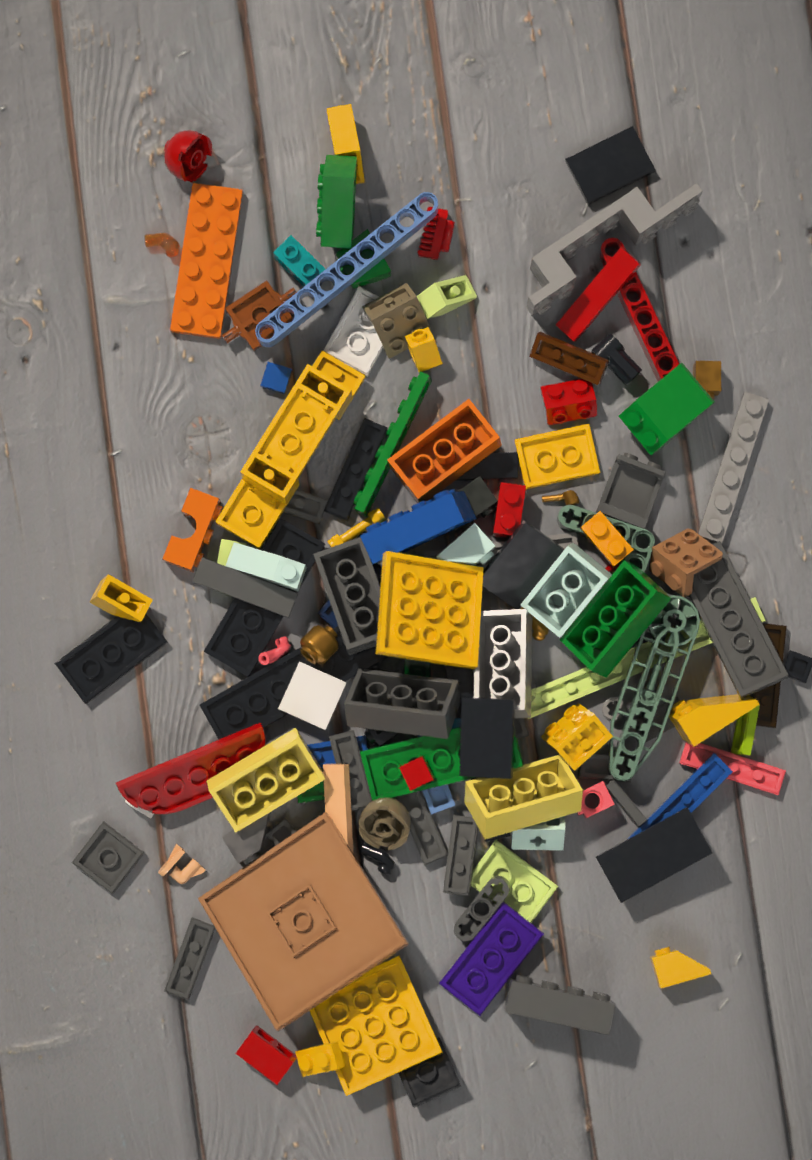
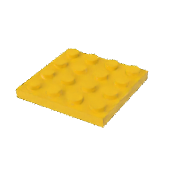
M390 551L384 552L376 654L468 669L477 668L484 567Z
M400 956L377 965L310 1010L323 1043L327 1044L336 1041L339 1043L345 1067L335 1071L346 1096L443 1053Z

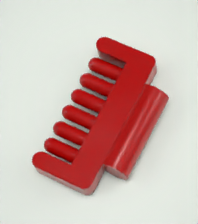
M428 207L427 211L432 210L433 207ZM438 208L437 216L432 219L437 222L430 221L426 224L428 226L423 227L424 231L434 234L422 233V237L433 240L424 238L420 240L421 243L432 246L419 245V248L422 249L417 252L419 257L438 260L440 251L449 252L455 222L447 220L448 210Z

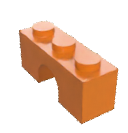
M190 488L181 512L183 515L191 517L196 521V531L191 537L186 539L171 536L163 556L164 562L190 572H194L195 567L198 568L201 558H204L205 555L201 553L204 544L209 545L214 530L211 529L213 521L217 520L223 510V506H220L221 501L219 498Z

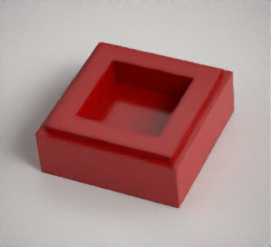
M424 755L399 767L410 791L435 779Z

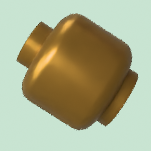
M316 625L301 639L300 645L302 648L300 652L313 664L316 662L320 664L325 663L338 650V642L336 640L338 635L329 626L324 628Z

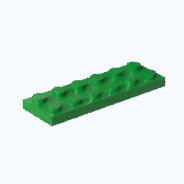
M461 727L451 729L448 739L420 736L360 751L372 801L378 798L397 797L476 778L460 776ZM515 728L513 769L524 766ZM424 755L435 779L410 791L399 767Z

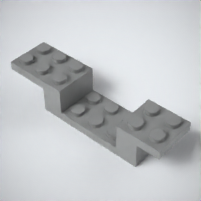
M696 183L654 211L642 192L636 187L535 255L531 260L530 270L543 288L528 297L527 310L532 316L537 312L539 315H542L552 307V302L558 298L562 301L573 293L572 289L575 287L576 275L566 261L576 255L575 250L581 246H584V248L589 247L597 240V235L603 231L607 234L618 226L617 222L620 223L635 246L640 242L646 244L656 237L655 233L661 228L667 230L677 222L676 218L684 214L687 216L698 208L696 205L700 202L699 199L703 190Z

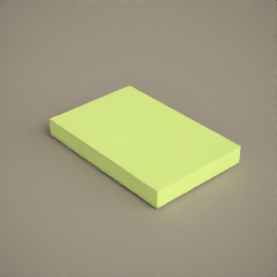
M497 840L493 842L473 869L471 886L480 892L492 877H505L509 881L510 891L504 902L531 923L558 888L555 883ZM494 883L491 884L494 887L492 893L487 897H489L495 904L497 903V901L493 900L494 896L498 892H501L502 894L504 893V891L502 890V883H499L498 885H495Z

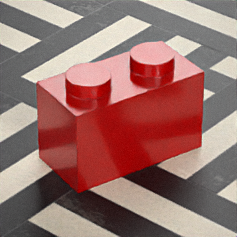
M500 483L493 529L494 537L509 539L521 524L526 486Z

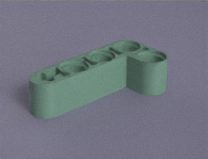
M574 505L562 507L557 516V523L560 528L587 537L577 527L578 521L572 520L568 524L565 522L566 518L562 515H567L568 512L573 513L572 518L579 521L581 515L585 516L581 525L583 526L597 513ZM605 516L615 528L623 530L624 539L634 549L624 560L627 562L630 560L638 561L641 570L645 572L655 542L653 534L646 529ZM636 537H646L649 542L648 547L644 549L639 548L635 542Z

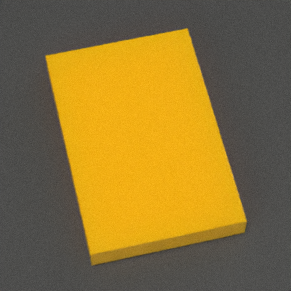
M589 424L514 440L526 490L600 474Z

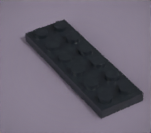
M280 519L262 551L305 564L307 569L301 583L302 586L316 562L313 554L322 551L325 543ZM282 587V588H284V589H287V590H290V591H292V592L298 593L297 591H294V590H291V589ZM234 598L204 652L249 677L259 661V655L266 649L284 616Z

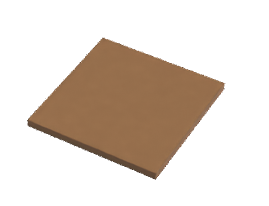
M327 812L198 898L276 1031L282 1030L409 944Z

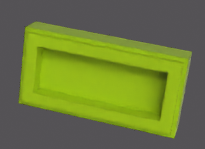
M760 705L736 720L731 753L751 756Z

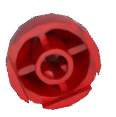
M192 130L178 132L167 141L164 147V160L167 169L172 175L185 182H195L208 167V164H204L207 155H212L210 138Z

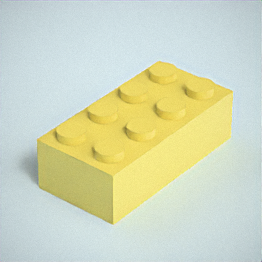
M294 728L207 780L209 792L234 831L238 832L325 780V776L297 728Z
M556 755L514 768L512 779L480 777L466 781L464 803L484 839H488L580 812L583 789L564 759L560 755Z

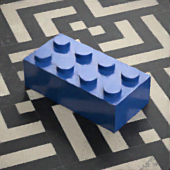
M455 489L445 490L434 495L435 501L431 499L419 502L411 506V512L409 510L401 511L388 517L390 522H377L366 528L367 533L360 535L372 564L382 562L383 553L386 551L403 554L476 520L465 492H456Z

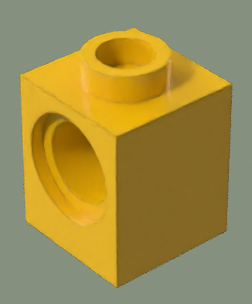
M429 327L415 330L405 336L412 360L419 373L420 371L423 372L443 364Z

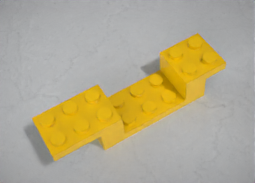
M321 351L312 366L307 364L240 471L242 480L215 521L216 524L260 549L299 487L298 478L334 420L338 419L340 421L366 376L324 351Z

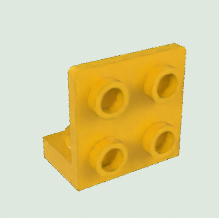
M580 703L570 706L564 712V716L558 722L551 723L541 736L574 771L613 737L597 716Z

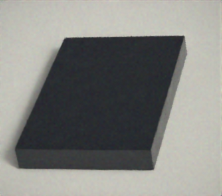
M633 126L565 159L587 205L656 171Z
M523 520L483 570V587L513 608L519 609L521 603L562 554L564 548Z
M462 697L460 776L513 778L515 699Z

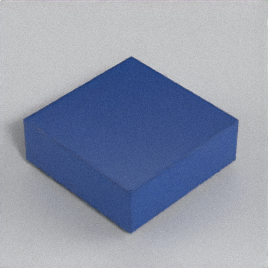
M267 362L260 386L285 394L292 369Z

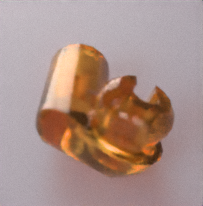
M168 233L145 234L146 247L161 246L166 249L168 257H175L179 254L178 248L180 245L178 241Z

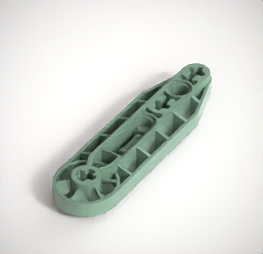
M670 596L672 599L651 623H661V625L652 626L650 624L648 627L649 633L654 639L644 637L645 630L640 636L610 721V733L613 737L610 739L609 771L616 780L627 781L631 779L661 740L699 630L700 618L698 610L691 601L682 596ZM674 614L676 615V620L679 621V625L671 628V623L667 621V618L673 617ZM695 616V619L686 620V617ZM683 629L689 638L686 639L679 631ZM667 632L671 633L668 643L664 642ZM643 640L652 643L645 664L636 661ZM690 641L687 651L678 648V646L685 645ZM658 644L671 647L670 652L658 649ZM676 652L685 654L678 676L669 673ZM656 653L659 655L657 664H654L649 683L647 684L646 689H643L651 663ZM663 656L668 657L656 693L651 692V690H654V685L662 667L660 666ZM634 664L644 667L637 688L627 686ZM668 676L677 679L670 700L661 698ZM626 689L635 692L628 713L619 710ZM659 701L669 703L661 725L652 722ZM642 712V717L646 721L645 723H640L637 729L642 731V734L628 732L629 727L635 729L637 723L633 716L639 715ZM617 713L627 716L619 738L614 736V721ZM651 725L659 727L657 739L650 748L644 747ZM629 736L635 737L638 743L633 751H628L624 745L625 739ZM613 739L618 740V743H617L616 749H615V751H614V754H613ZM642 750H646V754L638 763ZM620 752L634 755L633 760L629 758L626 760L625 766L629 768L628 772H623L622 775H619L620 770L616 769V765L622 764L625 758L619 756Z

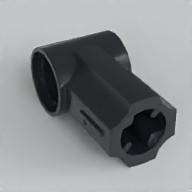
M609 333L591 350V353L609 360L607 367L627 385L642 369L624 351L625 349L619 340Z

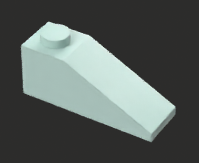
M235 542L226 563V567L297 592L307 569L303 563Z

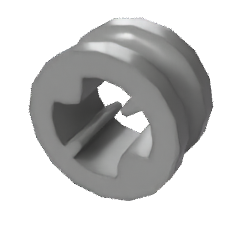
M611 697L603 703L602 713L608 720H611L612 716L608 714L610 709L607 705L610 702L612 705L614 702L617 703V697ZM621 701L619 710L625 712L626 706ZM619 714L618 716H616L615 721L622 718L624 715Z

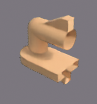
M176 844L168 860L158 871V874L164 876L173 867L169 875L179 884H185L191 877L204 873L205 869L193 858L183 870L176 865L174 866L185 853L184 849Z

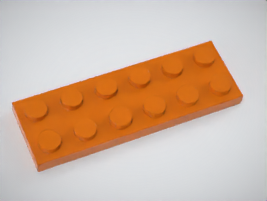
M199 183L192 184L170 331L173 333L221 339L243 197L242 189Z

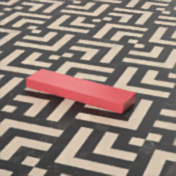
M685 742L679 764L698 769L715 753L733 771L726 779L779 795L786 770L706 744L699 743L693 747Z

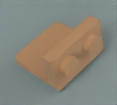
M686 529L652 547L649 571L685 598L692 594L694 574L720 561L723 553L694 530Z

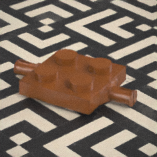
M266 280L225 308L232 319L234 327L222 334L223 339L228 344L240 335L248 342L253 351L257 350L262 345L256 337V326L297 292L292 288L283 295H280L273 290ZM289 312L281 316V321L284 323H290L294 320ZM266 328L261 332V337L270 339L274 336L275 331Z

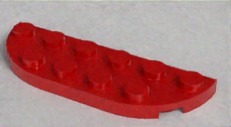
M261 723L255 724L116 782L117 788L132 806L151 811L153 814H171L213 798L209 792L207 780L265 746L263 727Z

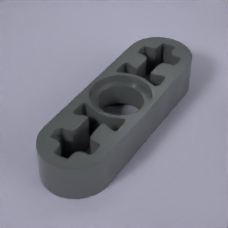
M492 877L459 917L454 926V933L458 939L462 941L472 940L505 900L510 891L509 881L505 877ZM494 883L495 885H498L499 883H502V890L504 891V893L502 894L501 892H498L494 896L493 900L497 901V903L494 904L493 901L489 897H487L492 893L494 887L491 884ZM481 901L487 903L489 913L479 915L475 911L476 903ZM472 916L475 919L470 928L472 933L466 932L463 934L460 924L466 925Z

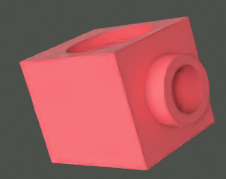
M603 781L583 790L581 811L577 812L578 816L583 814L585 818H588L615 805ZM589 793L595 794L599 799L597 807L593 809L585 804V797Z

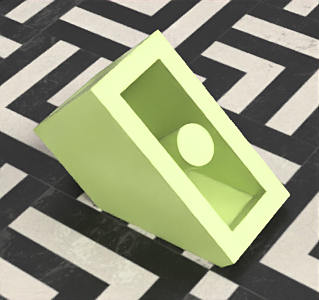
M467 275L436 282L417 295L426 319L444 315L477 298V295Z

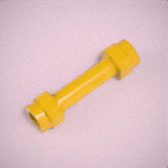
M376 508L367 514L368 517L342 535L336 534L327 542L330 547H334L351 541L365 532L368 526L386 521L385 516L379 508Z

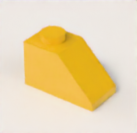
M108 574L100 581L90 603L111 615L142 622L153 599Z
M670 947L655 950V956L650 957L659 988H665L711 974L709 968L677 950L671 951Z

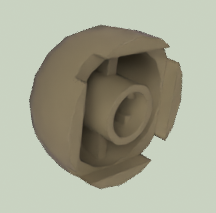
M389 797L378 798L369 802L362 811L359 819V834L366 843L374 848L379 849L380 846L388 847V850H394L401 847L407 841L411 828L410 814L406 807L398 800Z

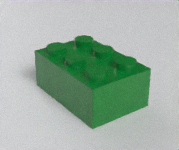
M326 155L325 164H320V174L318 175L319 198L317 200V213L319 215L316 237H321V247H352L355 224L356 156Z

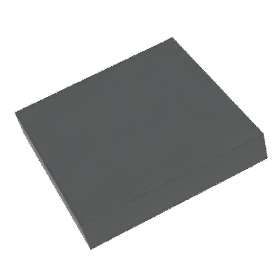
M103 821L72 863L111 894H114L145 852Z

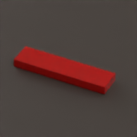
M620 247L556 323V326L573 342H576L640 267L641 263L623 247Z

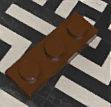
M543 332L537 333L529 356L596 385L601 384L609 360Z

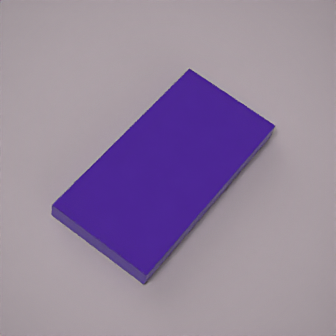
M503 901L439 984L480 1016L544 933Z

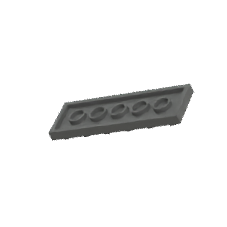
M719 541L712 545L723 553L722 559L694 574L692 594L689 597L698 610L699 617L740 699L787 679L788 673Z

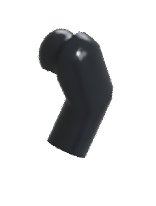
M366 842L363 844L361 854L381 862L378 866V871L390 875L392 868H395L393 859L384 849L374 848Z

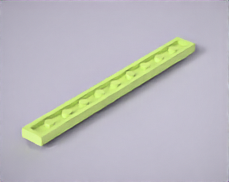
M754 597L750 601L761 622H764L765 618L756 597ZM701 620L691 652L712 643ZM683 629L679 631L686 639L689 638ZM667 633L664 642L668 643L671 633ZM690 641L685 645L678 646V648L687 651ZM646 642L641 644L636 658L637 662L645 664L652 643ZM660 643L657 647L664 652H670L671 647ZM636 647L631 648L607 678L585 667L531 690V718L624 680ZM676 652L675 658L685 654ZM656 653L650 669L654 667V664H657L659 655ZM663 656L661 664L665 663L668 657ZM634 664L630 677L641 673L644 667Z

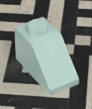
M474 523L436 556V559L476 566L481 562L484 565L494 556L492 551L495 549V545Z

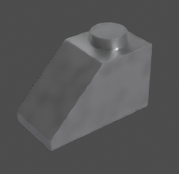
M270 813L238 832L232 830L222 836L238 864L244 861L245 865L259 857L257 852L262 850Z

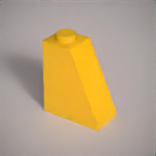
M351 104L326 108L334 155L356 156V184L365 183L361 151Z

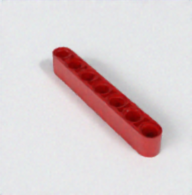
M612 237L603 242L599 254L603 266L612 258V256L607 255L605 252L607 247H615L617 250L620 247L625 249L619 239ZM635 271L619 290L617 296L659 382L677 367L679 362ZM635 292L639 295L640 300L631 302L627 299L626 294ZM641 314L647 315L650 323L647 325L640 324L637 321V316ZM651 337L658 338L661 346L652 348L648 344V339ZM661 360L669 361L671 369L663 371L660 369L658 362Z

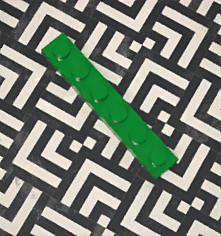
M420 371L418 377L414 376L408 388L410 391L407 400L403 399L399 405L396 423L392 422L387 430L386 436H388L386 444L379 447L375 457L377 462L374 469L370 468L365 476L364 481L367 483L363 492L359 491L354 499L353 504L356 505L354 509L358 514L365 517L368 516L367 514L370 512L390 470L387 460L399 451L432 382L430 375Z

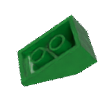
M680 363L634 401L618 417L647 452L652 455L668 444L715 401L685 365Z

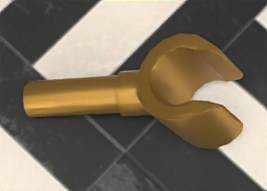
M572 490L558 495L542 496V502L564 500L566 505H576L579 503L577 493Z

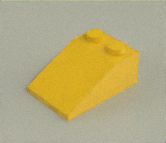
M738 694L689 699L687 701L680 700L672 705V710L668 717L681 738L694 747L760 704L750 696L740 699Z

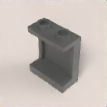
M629 453L618 454L596 513L601 511L604 516L645 529L666 472L661 470L662 466L656 463L648 462L644 464L637 461L638 457Z

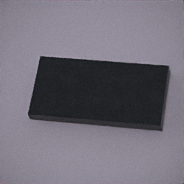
M145 614L142 622L116 616L54 664L82 701L88 704L167 644L168 641L147 614Z
M686 807L596 856V859L620 903H623L713 854L691 812Z

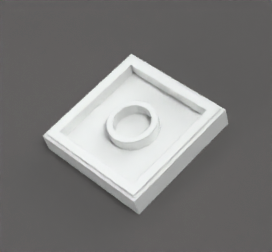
M299 662L278 709L326 730L347 683Z

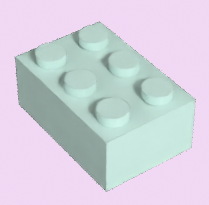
M571 543L520 606L527 609L531 615L561 638L612 574L576 544Z

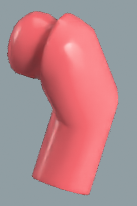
M284 636L276 639L275 644L277 648L261 653L259 655V662L262 665H268L286 655L291 649L288 637Z

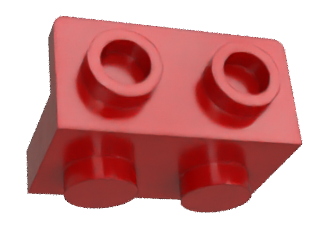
M577 379L540 386L548 425L562 424L564 422L597 416V401L591 382Z

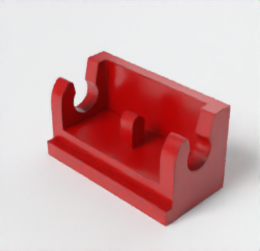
M257 1025L235 1053L276 1085H278L297 1059L295 1053Z

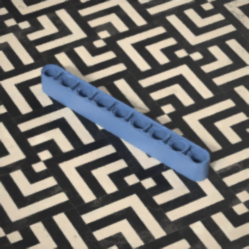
M430 192L419 194L259 322L255 329L259 343L264 347L275 346L434 219L438 213V200L436 196ZM428 201L433 204L434 207L430 211H423L420 208L423 202ZM405 217H409L414 223L410 227H403L400 221ZM385 233H390L394 236V239L390 243H384L380 240V237ZM365 249H371L374 252V256L370 259H364L360 254ZM344 265L354 267V272L350 275H344L340 270ZM324 281H332L334 283V288L330 291H324L320 286ZM309 296L315 300L314 304L310 307H304L300 304L304 297ZM286 312H290L295 316L294 320L290 323L281 321V316ZM266 328L275 331L274 336L270 339L261 337V332Z

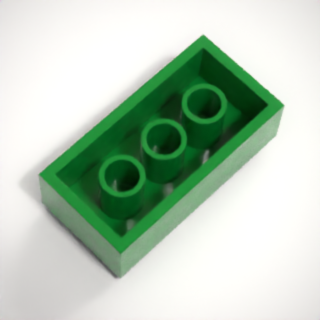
M624 560L560 638V641L590 671L607 678L672 598L639 567Z

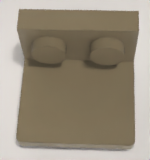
M407 283L362 306L366 316L374 326L388 358H392L409 349L405 339L406 335L427 327L431 331L418 298Z

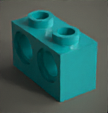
M292 235L273 252L274 259L302 287L326 270Z

